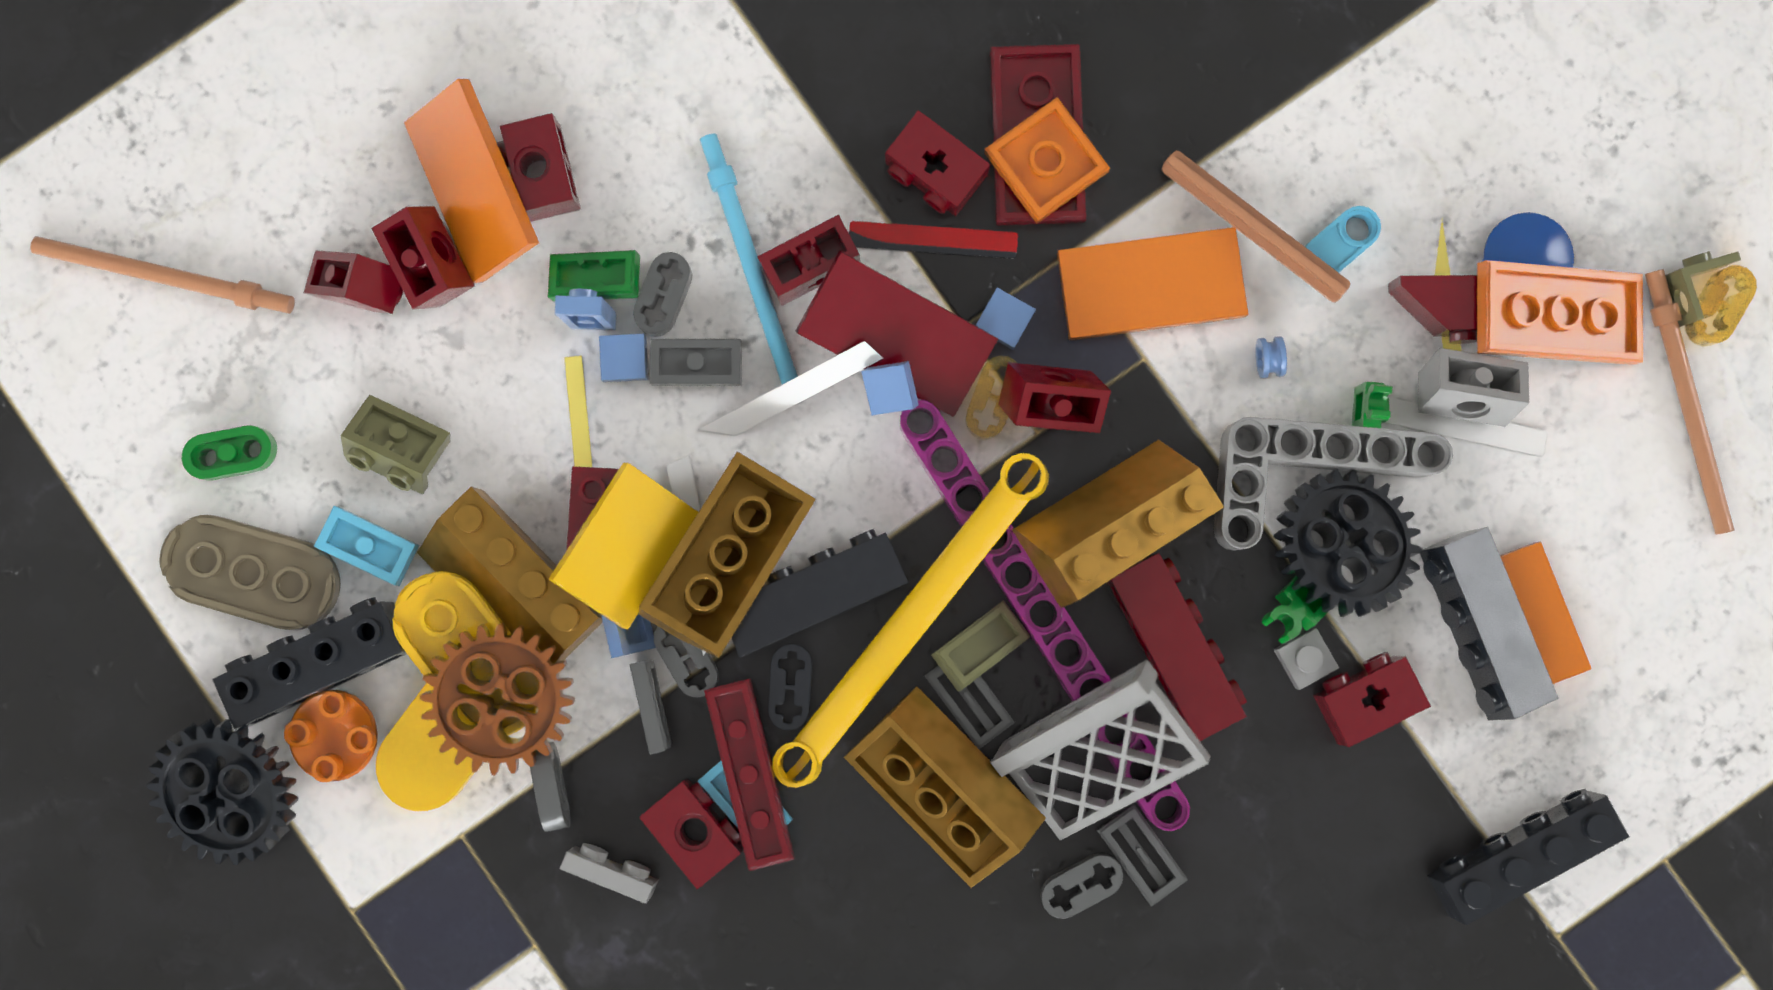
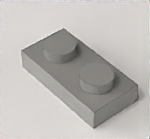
M583 843L581 848L574 846L566 852L560 867L561 870L645 904L652 897L659 880L649 876L651 870L648 867L630 860H625L624 865L607 859V851L591 844Z

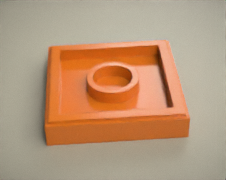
M1058 97L984 150V154L1036 224L1110 171L1109 165Z

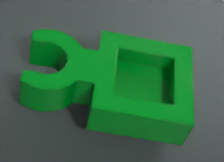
M1364 382L1354 388L1352 426L1381 428V423H1385L1391 417L1388 395L1392 393L1393 387L1377 382Z
M1297 576L1275 596L1282 605L1266 613L1262 619L1264 626H1267L1276 619L1283 622L1285 633L1278 639L1281 644L1298 636L1302 627L1305 631L1314 627L1328 613L1322 612V598L1320 597L1309 604L1305 602L1309 591L1305 586L1293 591L1291 587L1298 578Z

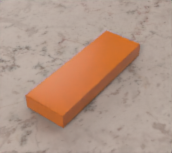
M1541 541L1500 555L1552 683L1555 684L1591 670L1592 668Z

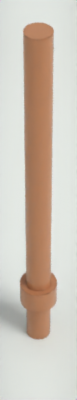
M38 236L32 239L30 245L33 254L233 300L236 306L251 310L262 307L290 314L295 304L293 296L264 290L261 284L245 280L234 283Z
M1664 269L1645 274L1654 309L1650 310L1654 327L1660 328L1715 535L1732 532L1735 529L1678 321L1683 320L1678 303H1673Z

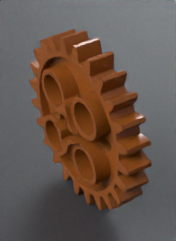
M500 622L497 625L494 635L490 634L485 624H481L477 628V639H474L465 630L459 634L461 648L449 641L443 645L449 658L435 656L430 661L439 670V673H427L423 676L422 680L434 688L420 695V700L432 703L433 708L423 713L421 717L425 720H436L437 725L428 733V736L436 737L443 734L446 740L439 749L441 753L448 751L452 747L458 750L454 764H460L468 756L472 758V772L476 773L484 762H488L491 775L496 776L501 764L506 762L511 774H514L519 768L520 758L528 766L532 767L537 762L535 750L545 756L552 752L547 738L561 741L564 737V733L556 724H569L572 720V716L561 709L562 707L573 705L575 702V697L563 694V689L571 686L574 680L573 678L559 677L558 673L568 664L566 660L552 663L549 659L557 648L555 645L543 651L538 648L542 636L540 633H537L527 641L523 639L524 626L522 625L518 626L511 636L507 635L505 622ZM484 658L493 665L494 676L492 680L481 681L473 675L471 667L474 659ZM530 672L534 674L539 681L538 692L534 694L521 692L516 684L518 673ZM465 684L484 694H492L497 688L503 690L502 698L505 700L535 705L538 707V712L531 713L512 703H504L497 709L493 707V698L475 693L461 692L458 689V685ZM462 703L474 705L480 714L478 724L467 725L463 723L457 713L458 706ZM509 716L519 718L524 723L525 735L520 738L507 736L502 727L503 719Z

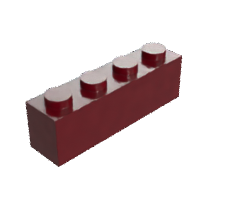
M1160 553L1152 554L1109 580L1107 584L1149 663L1158 673L1157 678L1171 704L1197 739L1202 741L1247 717L1241 707L1247 701L1238 683L1234 679L1229 681L1226 679L1220 667V664L1224 663L1225 660L1216 642L1212 638L1206 641L1198 626V624L1203 622V618L1196 604L1191 598L1184 600L1176 584L1181 582V577L1174 563L1169 557L1163 560Z

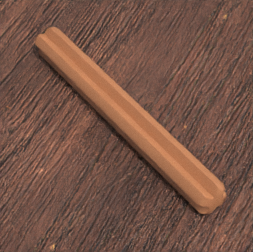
M1175 151L1166 159L1162 166L1164 174L1329 301L1336 303L1349 289L1350 281L1182 152Z

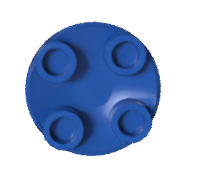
M1527 212L1512 215L1496 225L1487 238L1482 261L1491 260L1573 268L1574 251L1569 236L1556 221L1542 214Z

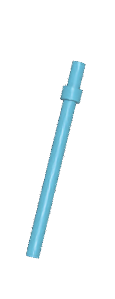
M709 134L700 138L710 169L707 177L712 192L718 193L781 384L783 385L798 377L734 187L738 184L732 166L726 164L717 134Z

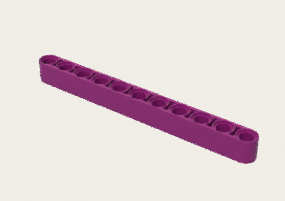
M918 400L919 406L911 410L902 411L900 415V430L957 522L962 527L975 510L965 511L961 509L956 502V493L964 487L975 488L980 493L982 502L990 490L939 410L928 401ZM917 411L927 413L933 421L932 429L924 434L912 432L907 425V420L912 413ZM940 449L952 451L956 456L957 466L947 473L937 471L931 462L932 455ZM1010 524L1004 532V545L1000 549L990 550L982 561L1073 702L1081 697L1080 687L1085 680L1096 678L1103 685L1109 682L1110 678L1064 607L1060 608L1012 531L1014 528ZM1011 563H1021L1028 568L1030 573L1029 581L1023 588H1014L1006 581L1005 571ZM1038 601L1048 602L1054 611L1052 622L1045 627L1035 625L1030 618L1031 607ZM1065 639L1072 640L1078 648L1077 659L1070 665H1061L1055 657L1057 644ZM1128 713L1122 715L1121 717L1127 718ZM1106 725L1099 728L1097 740L1123 746L1124 738L1118 742H1110L1105 735ZM1132 731L1129 748L1155 755L1156 750L1145 734ZM1107 755L1118 773L1120 758ZM1127 760L1125 777L1132 778L1130 766L1133 761ZM1159 769V773L1165 771V769ZM1151 771L1150 775H1149L1146 779H1144V780H1142V781H1146L1147 779L1151 778V776H1152V771ZM1176 781L1136 801L1145 817L1157 828L1164 831L1180 829L1190 816L1189 803ZM1165 796L1174 797L1177 804L1174 815L1168 819H1158L1155 814L1157 801Z

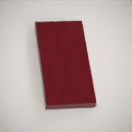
M1080 44L991 47L993 142L1056 97L1059 98L1083 131ZM994 167L996 225L1036 224ZM1085 190L1037 224L1085 223Z
M840 250L795 330L797 334L836 355L865 341L883 357V359L868 367L909 361L917 398L932 403L937 409L952 417L956 415L998 341V338Z

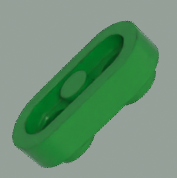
M247 425L192 437L185 444L181 459L185 470L191 476L204 480H217L258 472L268 468L276 458L277 443L273 435L267 430ZM254 442H258L261 447L260 453L256 457H252L249 453V448ZM214 450L216 461L213 465L208 466L205 457L209 451Z

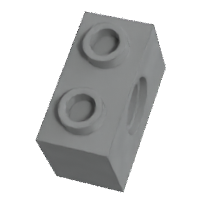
M1439 348L1418 372L1419 413L1506 427L1529 404L1528 362Z

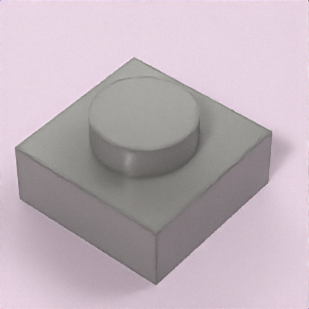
M1311 628L1274 649L1279 661L1297 690H1301L1339 668L1317 628Z

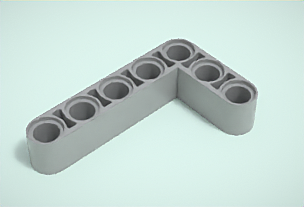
M1257 417L1242 418L1229 425L1221 437L1217 496L1224 505V508L1215 513V538L1222 547L1231 551L1248 549L1256 545L1261 539L1264 527L1268 464L1326 470L1338 469V471H1351L1353 469L1360 473L1419 478L1438 474L1446 470L1452 462V446L1446 438L1435 433ZM1239 428L1248 429L1253 434L1255 445L1251 451H1244L1238 447L1235 435ZM1284 432L1292 433L1298 438L1300 447L1296 455L1287 454L1283 450L1281 437ZM1330 436L1337 437L1344 445V454L1341 459L1333 458L1327 451L1326 444ZM1376 440L1382 441L1389 449V457L1385 464L1377 461L1372 454V446ZM1421 444L1431 448L1434 454L1433 464L1430 467L1424 466L1418 459V449ZM1236 473L1245 474L1251 481L1252 488L1246 497L1239 496L1232 488V478ZM1234 517L1241 518L1248 526L1247 537L1242 542L1232 539L1228 532L1229 522Z

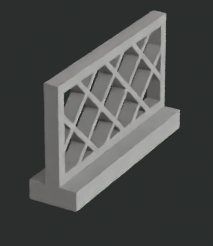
M1148 660L1004 740L991 761V764L1001 777L1008 773L1011 775L1030 802L1046 817V823L1059 840L1080 831L1209 763L1211 757L1156 684L1155 681L1158 673ZM1150 700L1162 715L1161 725L1157 726L1134 720L1136 708ZM1128 713L1127 718L1121 717L1122 715ZM1104 725H1110L1125 729L1123 746L1097 740L1099 728ZM1132 731L1158 738L1155 755L1129 748ZM1091 733L1090 738L1084 737ZM1169 740L1183 744L1192 756L1182 762L1162 757L1164 741ZM1072 745L1087 749L1086 766L1061 760L1063 748ZM1095 752L1120 758L1118 775L1094 769ZM1055 753L1054 758L1048 757L1051 754ZM1127 760L1153 766L1151 778L1146 781H1140L1125 777ZM1032 765L1052 769L1050 785L1033 781L1025 769ZM1160 768L1165 769V771L1159 773ZM1059 771L1083 777L1082 793L1057 788ZM1094 780L1116 786L1114 797L1106 801L1088 796L1090 781ZM1122 788L1128 789L1127 791L1122 793ZM1055 799L1079 805L1078 816L1065 823L1054 809Z

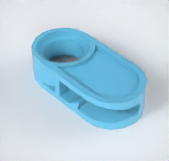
M1354 206L1335 219L1306 244L1305 247L1339 273L1377 240L1381 231L1380 219L1370 208ZM1357 217L1366 222L1369 232L1365 240L1357 241L1348 236L1345 227L1348 219Z

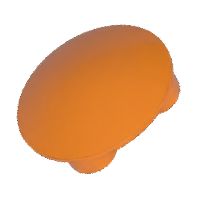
M327 690L307 698L296 709L291 721L285 726L284 739L289 744L297 764L306 773L323 783L345 780L358 774L370 762L377 746V726L372 712L358 697L340 690Z

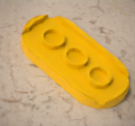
M440 571L415 578L401 590L395 603L393 631L401 647L420 672L426 675L427 673H439V670L430 662L435 656L449 658L443 648L444 644L450 641L460 648L462 647L459 638L461 632L466 630L474 639H477L478 626L485 624L490 634L494 635L497 625L503 621L472 582L458 574ZM507 628V635L512 636V633ZM484 658L473 660L471 667L473 675L481 681L492 680L494 676L493 665ZM530 672L518 673L516 684L519 690L525 694L537 693L539 690L538 678ZM465 684L458 685V689L461 692L475 693L493 698V707L497 709L504 703H512L531 713H536L538 707L532 704H521L502 698L503 690L497 688L492 694H484ZM462 703L458 706L457 713L463 723L467 725L478 724L480 714L474 705ZM506 717L502 722L503 731L507 736L521 730L524 727V723L517 717Z
M427 683L385 737L376 757V775L381 789L392 802L412 811H429L449 803L462 791L474 774L472 772V758L467 756L460 764L456 765L454 761L458 750L452 747L443 753L439 751L441 745L446 740L443 734L436 737L428 736V733L437 723L435 719L425 720L421 717L423 713L433 708L432 703L420 700L422 693L433 690V687Z

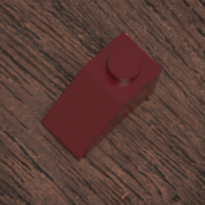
M315 250L303 293L372 312L393 314L395 306L402 298L403 290L390 265L356 253Z
M1477 275L1399 276L1388 284V293L1434 337L1449 336V343L1451 344L1477 342Z

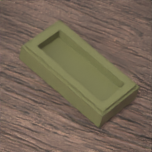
M1003 600L931 654V656L959 692L1031 636Z

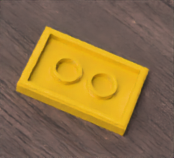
M623 462L548 580L621 628L628 630L639 613V606L699 512L630 463Z

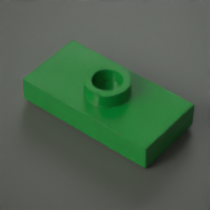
M636 250L550 254L548 298L555 302V296H569L570 289L597 291V297H603L604 300L638 298L640 254Z

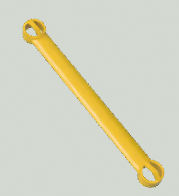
M1019 453L1005 461L1001 469L1000 479L795 739L777 750L773 757L772 767L780 783L787 787L798 788L811 784L818 778L822 770L823 760L1026 504L1044 493L1048 486L1049 474L1046 466L1040 459L1031 454ZM1022 460L1033 461L1020 481L1010 488L1008 474L1012 466ZM1040 470V481L1037 487L1031 492L1025 493V495L1021 494ZM794 746L804 749L803 755L786 773L783 767V759L786 752L794 748ZM811 759V770L808 776L803 780L795 781L794 779Z

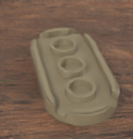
M199 515L189 518L190 520L185 521L182 525H177L169 532L161 547L159 558L161 572L163 576H166V580L170 585L168 587L177 597L195 605L285 630L308 628L310 625L326 618L334 608L339 597L340 575L332 557L328 553L315 548L314 543L214 515Z

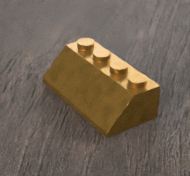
M1157 440L1012 531L1060 608H1063L1080 600L1224 508V505L1198 466L1160 440Z
M737 451L639 606V615L676 638L716 657H720L816 499Z
M470 487L437 519L417 551V554L435 572L455 573L472 582L500 619L505 622L506 627L512 634L518 626L522 625L524 626V640L529 641L537 633L542 635L538 648L542 651L555 645L557 648L549 658L552 663L564 661L603 623L600 613L548 580L557 565L484 490Z
M917 686L844 756L855 770L971 888L1022 851L1046 819L1006 776L1001 777L991 761Z

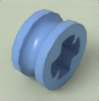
M1281 336L1274 337L1273 342H1267L1265 338H1258L1256 341L1255 357L1259 377L1267 378L1269 373H1275L1277 377H1284L1287 370V353L1284 339Z

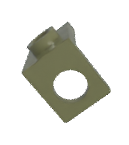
M1710 251L1682 260L1684 268L1665 275L1673 303H1678L1683 319L1678 321L1679 327L1704 319L1691 277L1721 269L1740 261L1741 258L1738 251L1712 259ZM1681 291L1687 299L1688 313L1685 311L1681 303Z

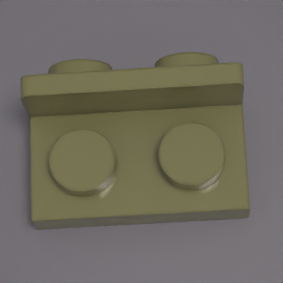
M369 394L341 434L344 457L355 468L365 472L372 470L386 477L393 486L401 490L409 491L412 489L420 494H424L428 488V474L450 443V432Z

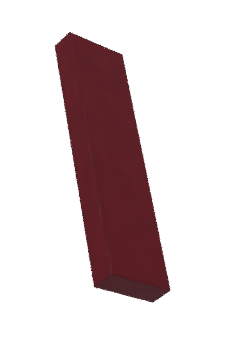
M751 679L704 690L748 870L751 871L794 860L793 847Z

